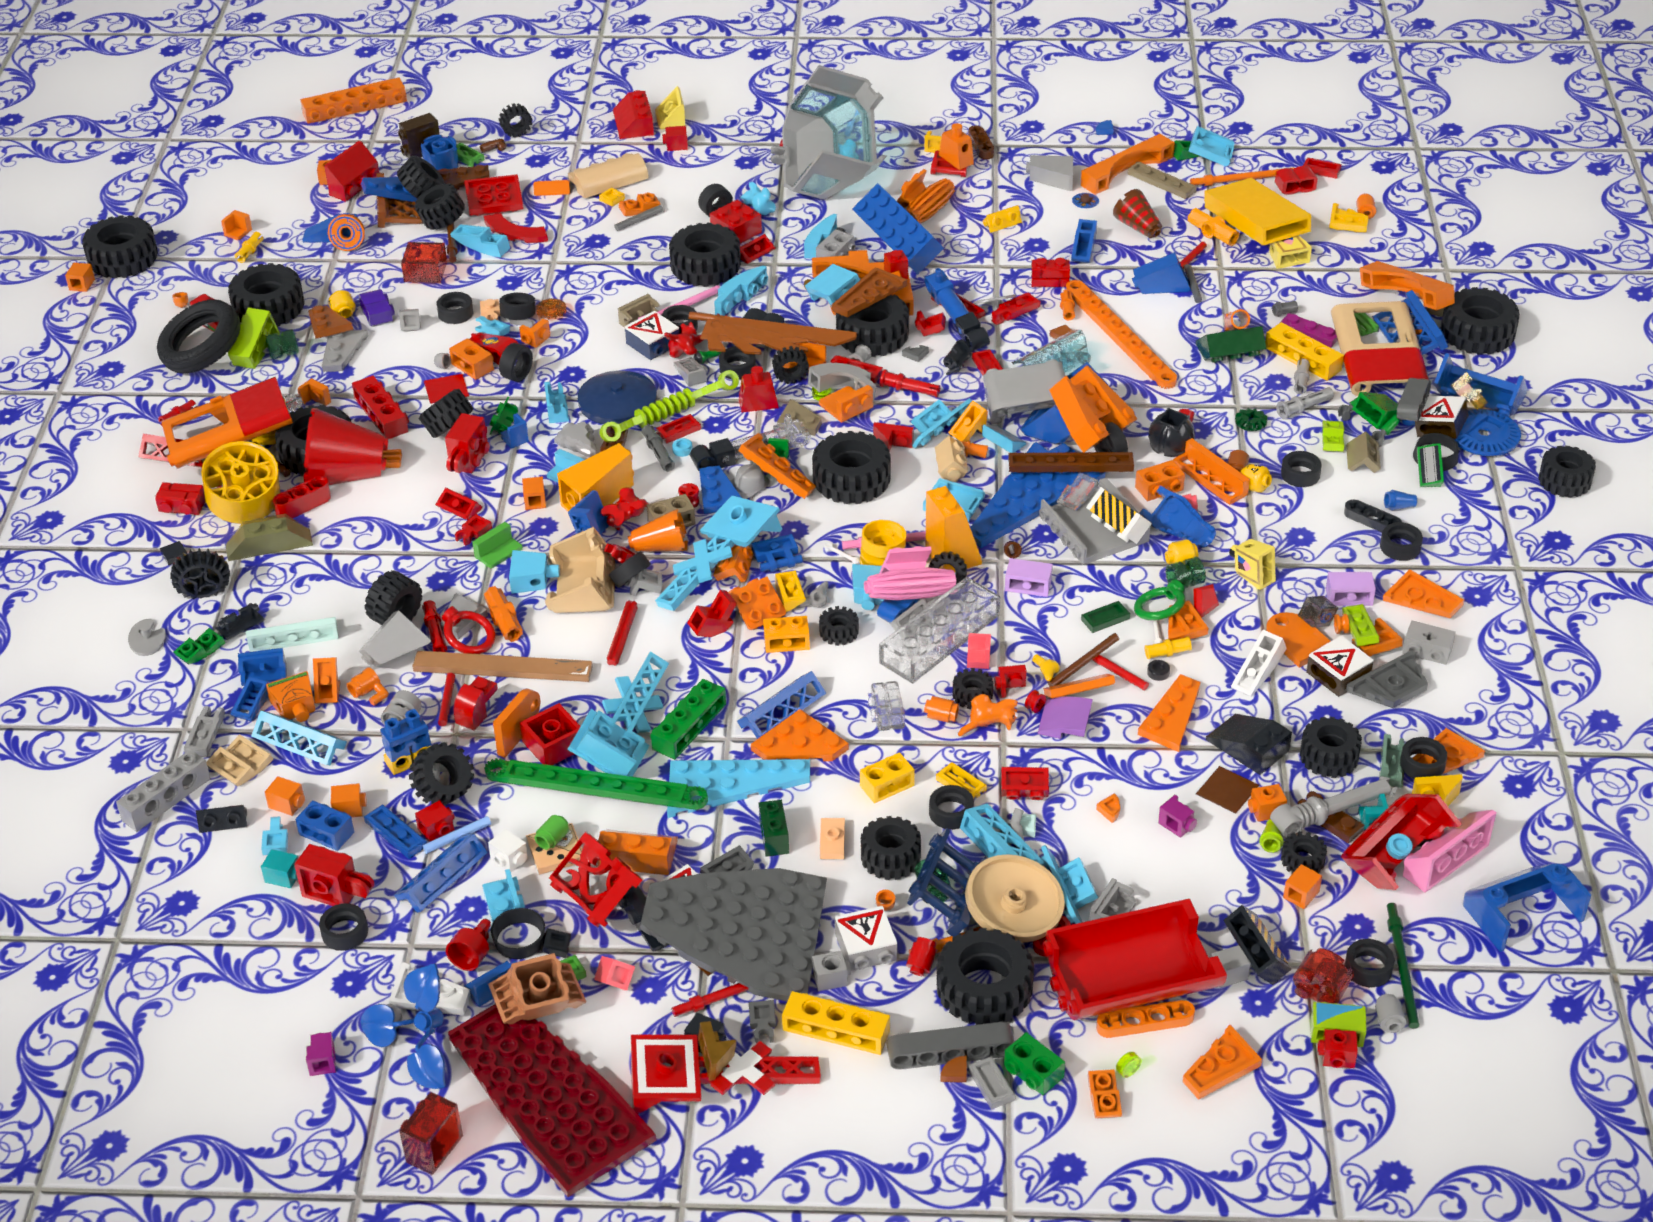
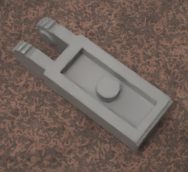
M209 706L203 707L185 743L184 753L191 749L200 756H208L223 722L224 708L218 707L214 716L210 717L211 708Z

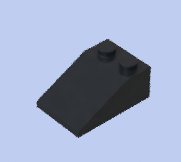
M1234 714L1207 735L1205 740L1261 775L1289 752L1292 731L1274 720Z

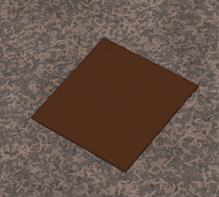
M1219 766L1196 792V795L1236 814L1251 796L1252 789L1258 788L1259 784Z

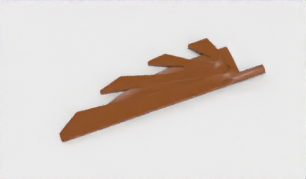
M689 312V319L706 321L700 339L708 340L709 351L726 352L722 342H731L745 354H762L760 349L751 344H763L781 352L783 347H786V350H788L789 346H792L793 350L795 347H799V351L802 349L804 352H808L807 347L793 343L812 342L835 347L853 341L857 337V333L851 331Z

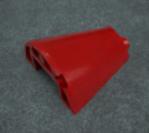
M311 409L312 417H309L304 466L306 473H304V482L317 476H323L327 478L329 485L381 476V470L385 471L386 458H383V450H388V438L320 409Z

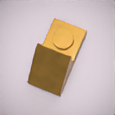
M711 1021L700 1022L698 1041L709 1081L715 1080L734 1057L737 1041H719L717 1031L713 1032Z

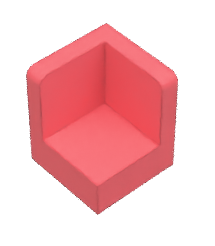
M969 633L967 668L989 669L991 634Z
M602 956L594 980L627 991L635 966Z

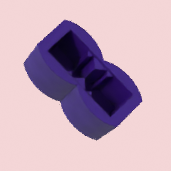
M381 289L358 294L360 307L370 326L393 321L392 315H395L393 305L389 304L387 293L384 294Z

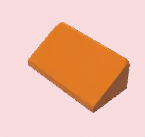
M569 180L535 181L533 183L535 196L565 195L570 193Z

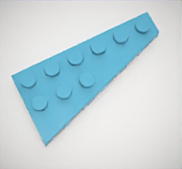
M810 759L671 761L669 782L688 784L691 787L701 786V788L707 791V805L715 807L747 799V795L767 794L769 789L777 787L786 789L810 783ZM694 796L691 798V800L693 799V801H698L697 799L700 800V798L702 797ZM667 806V817H675L676 813L686 810L688 813L697 810Z

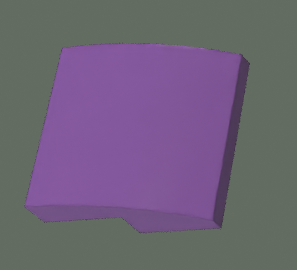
M1082 697L1046 699L1038 734L1059 739L1062 733L1084 737L1093 699Z

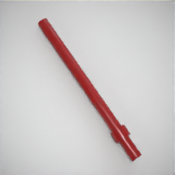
M737 983L704 996L697 995L691 997L688 1002L671 1007L674 1017L690 1011L695 1013L703 1010L704 1006L745 992L749 988Z

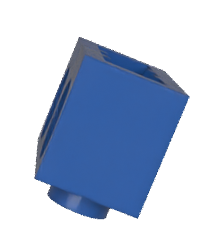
M313 800L295 819L300 836L336 851L355 833L351 816Z

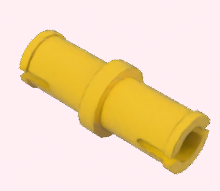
M254 232L248 240L242 243V247L234 255L235 258L240 255L237 259L238 262L244 263L250 254L255 253L256 247L264 239L261 233Z
M1185 637L1171 641L1165 639L1162 643L1145 645L1144 649L1147 659L1164 655L1170 657L1173 656V653L1192 650L1190 638Z

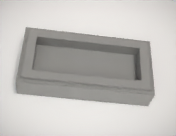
M992 1056L968 1065L969 1073L991 1109L1015 1101L1013 1090Z

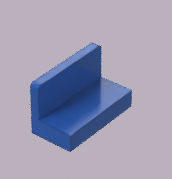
M506 961L465 985V988L470 989V997L479 1007L494 999L488 984L506 974L511 964L517 961L511 963Z

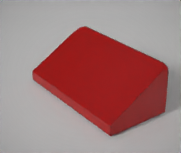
M763 234L740 247L741 260L749 264L775 250V246L766 234Z
M446 487L435 504L437 507L465 520H469L483 508L478 502Z

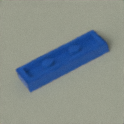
M383 804L364 816L367 825L408 859L422 851V845L427 843L422 836Z

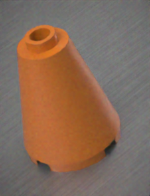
M678 509L632 530L631 535L628 536L630 548H634L636 552L688 551V540L684 541L683 539L685 534H687L686 528Z

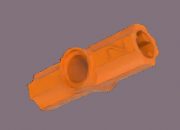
M496 586L489 587L484 593V599L490 609L494 625L499 627L505 640L517 641L523 635V631L517 620L513 603L511 601L508 602L501 588Z

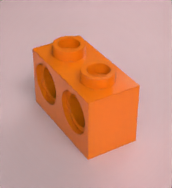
M1173 460L1136 471L1135 488L1146 501L1162 497L1157 493L1160 485L1174 493L1184 490L1185 473Z

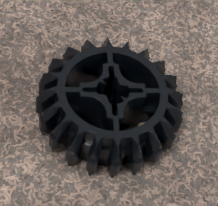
M199 548L196 552L190 549L189 554L182 552L181 558L176 557L175 563H172L170 579H172L173 588H176L178 594L182 593L184 598L191 596L193 600L195 598H208L211 595L217 596L218 591H225L230 579L229 565L223 558V555L218 556L217 551L210 553L209 549L201 551Z

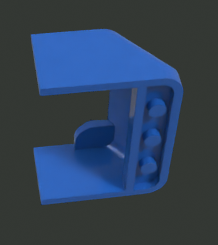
M1445 353L1434 381L1440 396L1460 397L1457 391L1469 383L1473 389L1463 396L1466 397V402L1498 411L1508 417L1515 415L1528 391L1524 376H1519L1517 384L1455 366L1450 354Z
M1088 362L1084 363V364L1081 365L1079 368H1077L1076 370H1074L1073 372H1071L1069 375H1067L1068 378L1071 379V378H1072L1073 376H1075L1079 371H1081L1085 366L1088 365L1107 385H1109V384L1092 368V366H1091ZM1057 405L1051 408L1033 410L1020 428L1025 436L1052 444H1057L1058 442L1062 444L1070 435Z
M1554 863L1534 866L1470 889L1464 895L1463 906L1496 948L1502 952L1505 950L1511 926L1499 910L1506 906V904L1551 888L1577 920L1583 922L1591 894L1567 866Z

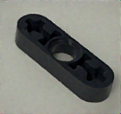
M1352 499L1345 503L1344 515L1347 518L1379 532H1383V529L1389 524L1402 522L1399 517L1362 501ZM1368 516H1374L1377 519H1371Z

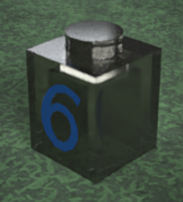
M1325 596L1306 597L1298 616L1312 628L1330 626L1338 607Z

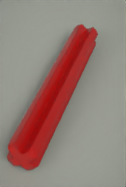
M628 600L624 606L606 658L608 665L616 666L619 663L638 608L636 601Z

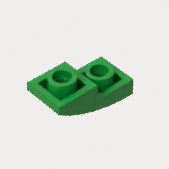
M208 628L195 641L189 637L173 653L189 665L209 656L226 642L223 637Z

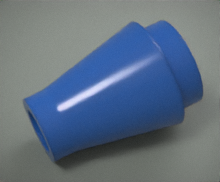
M1391 490L1390 492L1387 491L1384 495V506L1391 511L1416 507L1417 496Z

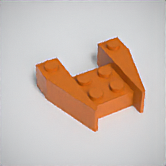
M1088 365L1071 379L1066 375L1049 389L1070 435L1083 453L1095 447L1109 435L1104 424L1113 422L1124 431L1137 420L1133 409Z

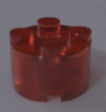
M1318 948L1316 952H1312L1311 949L1293 975V981L1296 986L1295 993L1303 999L1311 998L1321 1003L1338 1004L1353 980V971L1351 967L1347 969L1343 965L1345 960L1338 954L1323 948Z

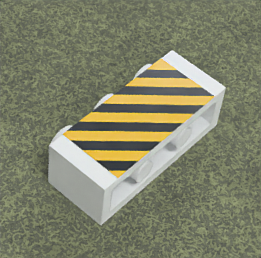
M1100 487L1086 507L1093 512L1092 518L1099 523L1104 520L1106 522L1104 526L1113 533L1116 530L1119 531L1117 536L1126 542L1130 539L1137 544L1152 524L1102 487Z

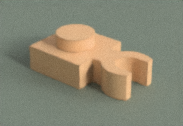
M499 299L480 301L481 316L486 317L490 321L498 320V316H500Z

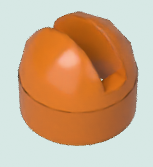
M178 292L172 295L173 302L177 307L182 308L187 305L189 299L186 292Z
M887 889L879 891L876 895L877 907L883 906L884 911H890L895 905L894 893Z

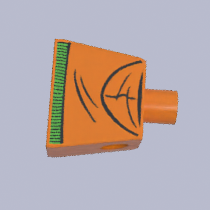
M307 671L266 684L269 701L282 717L289 720L296 718L298 722H305L310 716L309 713L316 710Z

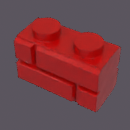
M1037 258L1036 260H1031V287H1066L1067 282L1070 280L1069 260L1064 258H1056L1055 260Z
M162 482L155 496L158 511L164 513L199 515L206 502L203 486L196 484Z

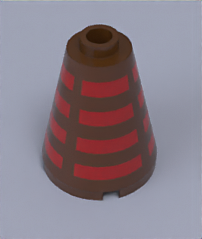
M1133 189L1125 193L1124 196L1126 198L1123 200L1119 199L1114 206L1113 216L1148 238L1157 237L1162 231V224L1143 192L1139 189Z

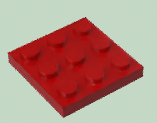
M518 174L464 180L470 216L524 209Z

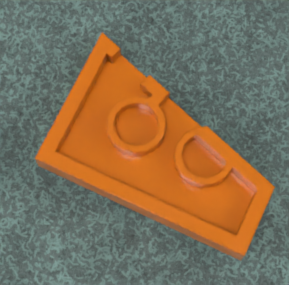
M1447 728L1434 738L1447 751V761L1443 774L1484 757L1485 750ZM1420 753L1412 758L1423 764L1437 762L1433 757Z

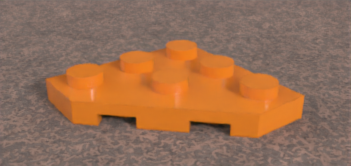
M801 709L751 743V751L763 760L823 758V761H834L849 750L848 742Z

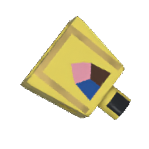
M1298 235L1270 243L1269 252L1276 268L1280 269L1310 263L1312 247Z
M1249 539L1240 545H1233L1230 548L1229 555L1235 558L1236 573L1254 587L1261 590L1276 581L1274 546Z

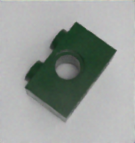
M782 799L758 802L759 823L765 857L789 854V834Z

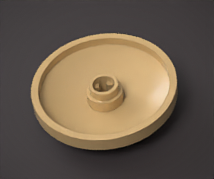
M997 855L982 861L972 871L965 890L966 904L975 921L982 928H987L989 931L998 929L1001 930L1002 934L1006 935V933H1009L1015 937V941L1032 942L1044 938L1046 930L1057 927L1064 911V895L1057 879L1044 866L1023 856Z

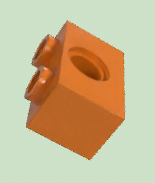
M468 338L449 348L451 364L475 380L494 370L492 354Z

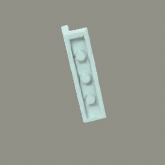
M336 617L246 631L250 652L339 639Z

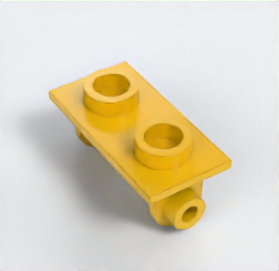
M1019 205L988 214L983 220V225L989 227L990 233L1022 223Z

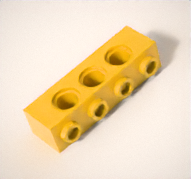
M1281 322L1266 332V349L1296 365L1298 360L1307 359L1310 362L1309 372L1328 381L1342 371L1343 354Z
M792 991L782 1013L783 1031L881 1055L890 1033V1015Z

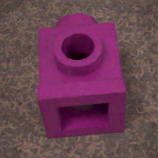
M1173 795L1160 806L1158 824L1181 838L1196 827L1197 820L1194 818V811L1187 805L1179 802L1177 795Z
M332 1033L310 1035L311 1046H306V1063L309 1075L336 1073L335 1045Z

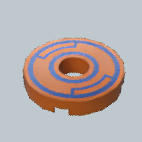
M338 215L329 224V240L339 250L351 251L359 247L364 241L365 228L360 219L354 215ZM346 227L351 230L350 237H345L342 234L343 228Z

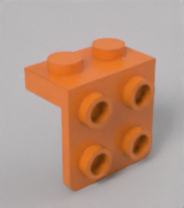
M866 385L858 390H854L852 387L846 386L819 399V405L842 423L873 408V388Z
M768 576L762 579H753L746 586L741 588L738 586L728 592L737 602L736 608L749 630H755L763 626V619L781 618L786 614V610Z

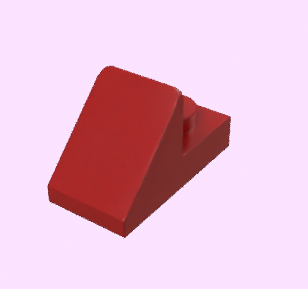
M874 422L873 435L876 439L879 438L889 449V453L892 445L912 448L914 444V427Z

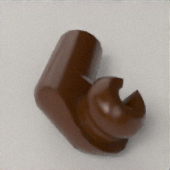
M501 138L480 144L482 153L495 148L503 151L507 147L505 140Z

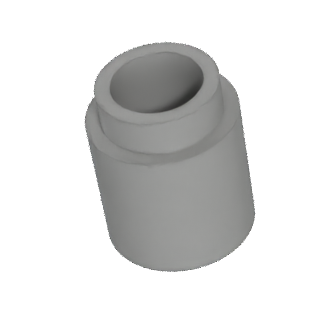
M1393 994L1381 995L1375 1005L1380 1027L1385 1032H1399L1406 1025L1401 1002Z

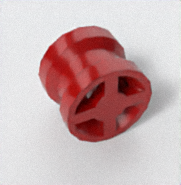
M686 483L678 488L679 496L686 494L694 508L699 505V488L697 485Z

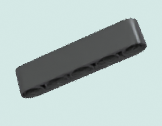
M1006 1022L897 1034L889 1037L886 1045L891 1067L894 1069H910L943 1065L959 1056H967V1062L983 1060L991 1056L993 1058L1005 1057V1049L1015 1041L1011 1025Z

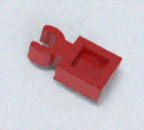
M475 514L462 524L461 530L455 533V540L458 542L463 538V543L467 546L471 543L473 537L479 538L492 529V522Z
M607 543L603 550L610 553L612 557L621 563L635 555L626 547Z

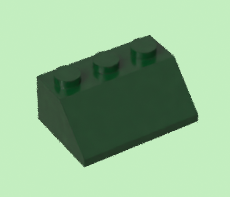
M1262 326L1206 334L1195 341L1204 360H1211L1212 363L1221 362L1225 357H1230V360L1240 359L1245 354H1249V357L1261 355L1260 352L1266 350Z

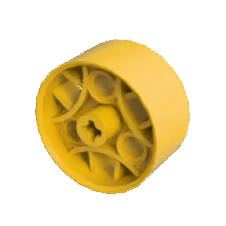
M245 441L230 442L214 449L203 463L201 473L205 501L208 508L220 519L242 524L243 521L264 518L274 510L273 498L281 493L278 465L274 456L263 446Z

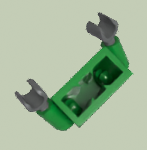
M1360 392L1357 398L1349 402V406L1341 405L1338 408V416H1342L1343 421L1351 418L1350 411L1353 410L1375 428L1381 429V431H1374L1372 433V437L1378 440L1379 447L1383 445L1384 436L1389 435L1401 421V419H1397L1398 404L1385 394Z

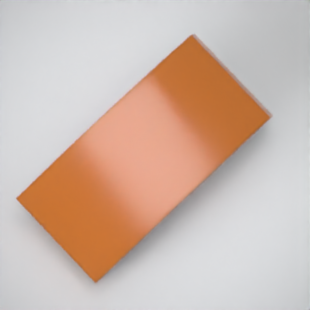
M652 193L637 194L636 200L619 201V209L624 216L637 215L660 205V201Z
M1115 1070L1088 1071L1089 1090L1095 1118L1122 1117Z

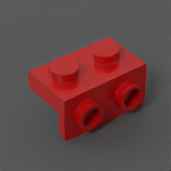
M1001 767V797H1006L1009 800H1017L1020 797L1043 800L1044 797L1049 796V768Z

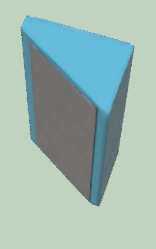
M985 424L982 426V436L1010 453H1014L1026 445L1025 441L997 425Z

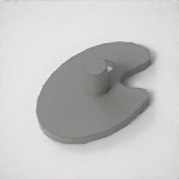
M1016 294L973 302L978 304L991 301L994 311L999 308V300L1014 298Z
M153 619L139 621L129 632V646L139 656H149L158 652L166 640L164 628L152 631L154 626Z

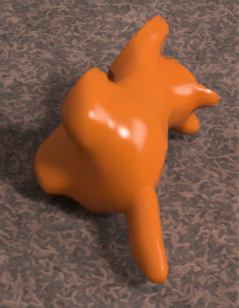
M985 694L974 697L971 701L970 723L960 729L958 736H963L976 727H985L992 723H1003L1007 730H1011L1012 724L1018 717L1017 709H1015L1018 701L1004 699L993 703L989 696Z

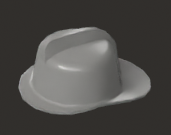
M754 463L741 466L736 473V477L730 482L742 498L749 499L765 489L769 484V479L764 475L760 466Z

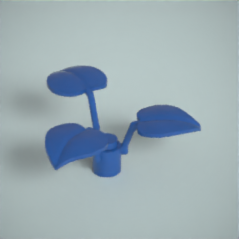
M434 963L411 971L405 978V996L409 1002L416 1003L415 1008L420 1010L415 1018L394 1022L395 1013L392 1007L386 1004H376L369 1007L363 1013L360 1023L367 1039L377 1047H386L394 1042L396 1038L395 1027L414 1023L417 1029L427 1031L416 1044V1052L408 1056L407 1068L412 1079L419 1085L431 1089H441L446 1087L444 1057L438 1047L432 1044L423 1045L428 1037L435 1033L434 1028L440 1027L444 1020L442 1011L436 1007L440 998V978L437 964Z

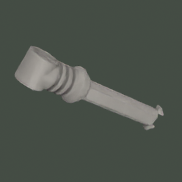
M1381 776L1378 781L1323 800L1312 796L1306 802L1292 807L1289 804H1282L1271 813L1270 819L1284 837H1290L1292 833L1298 834L1304 827L1313 824L1318 826L1324 824L1328 815L1378 799L1379 794L1385 793V796L1389 794L1394 796L1397 787L1391 788L1388 783L1390 778Z

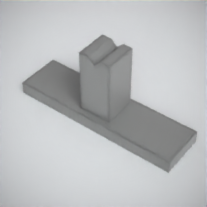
M528 319L509 320L510 324L525 325L527 327L533 326V321Z

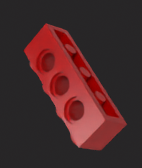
M374 375L352 382L354 399L385 438L391 439L408 432L407 424L409 423V418L406 412L401 411L398 402L393 401L390 392L385 391L381 381L378 382Z

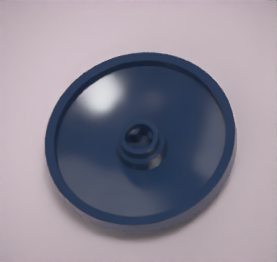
M619 370L598 374L587 380L578 392V406L581 413L591 421L600 424L611 421L620 424L635 417V410H642L643 406L649 407L650 403L655 404L657 401V390L654 383L646 376L631 371Z

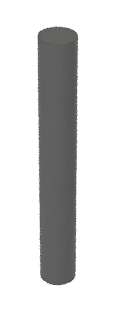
M658 205L614 225L615 230L619 231L662 212L663 208L661 205Z
M1187 264L1184 269L1195 302L1200 303L1202 297L1192 266Z

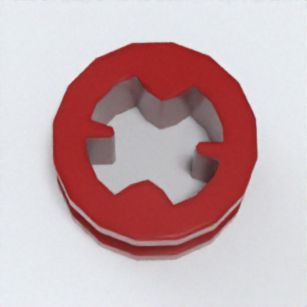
M1033 690L1025 700V707L1031 709L1034 713H1038L1045 705L1046 696L1040 694L1037 690Z

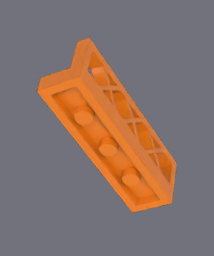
M1193 438L1186 441L1185 453L1173 459L1183 472L1229 505L1248 495L1250 479ZM1188 459L1193 464H1184L1183 461ZM1196 471H1204L1207 474H1198ZM1210 481H1218L1222 485L1212 484ZM1224 491L1233 492L1235 494L1229 496Z

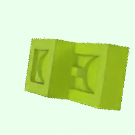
M1322 420L1323 451L1344 452L1343 421Z

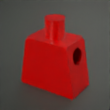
M761 366L752 367L751 374H744L741 379L738 398L741 413L779 408L771 374L763 372Z

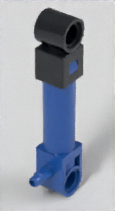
M937 268L935 273L925 276L924 282L928 292L938 305L941 304L956 325L957 333L966 341L968 347L975 345L971 352L990 345L987 331L984 327H981V323L974 313H969L954 292L953 284L945 272Z

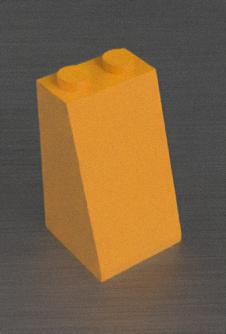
M618 443L557 473L561 506L569 511L592 490L598 492L603 507L615 502L620 497V489L624 487L631 488L634 485L633 456L630 450L625 449Z
M946 486L926 491L925 547H931L932 551L929 555L931 559L935 555L941 554V552L949 553L951 551L953 552L952 554L956 555L957 553L960 558L964 559L967 569L981 565L982 559L967 517ZM944 564L939 568L956 572L955 568L950 564Z

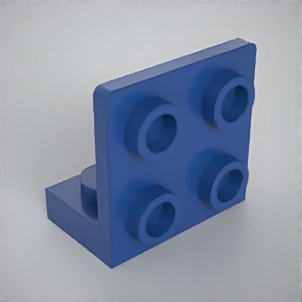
M592 490L568 511L576 534L594 527L602 537L601 533L609 527L607 516L601 514L603 505L596 490Z

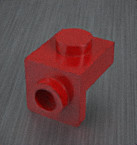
M918 311L914 322L917 330H920L925 337L944 330L946 317L942 312L925 318L922 311Z

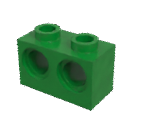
M1027 1032L1005 1049L1004 1066L1011 1074L1017 1075L1030 1089L1036 1090L1042 1096L1064 1078L1065 1061Z

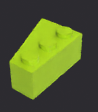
M254 308L247 309L241 320L239 336L235 344L228 351V356L233 366L255 369L265 356L263 351L266 347L272 346L271 340L274 336L278 337L280 335L270 311Z

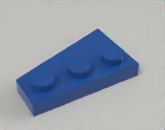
M398 177L362 179L361 186L364 194L416 202L417 200L404 188Z
M720 466L699 468L704 514L716 513L731 496L742 498Z

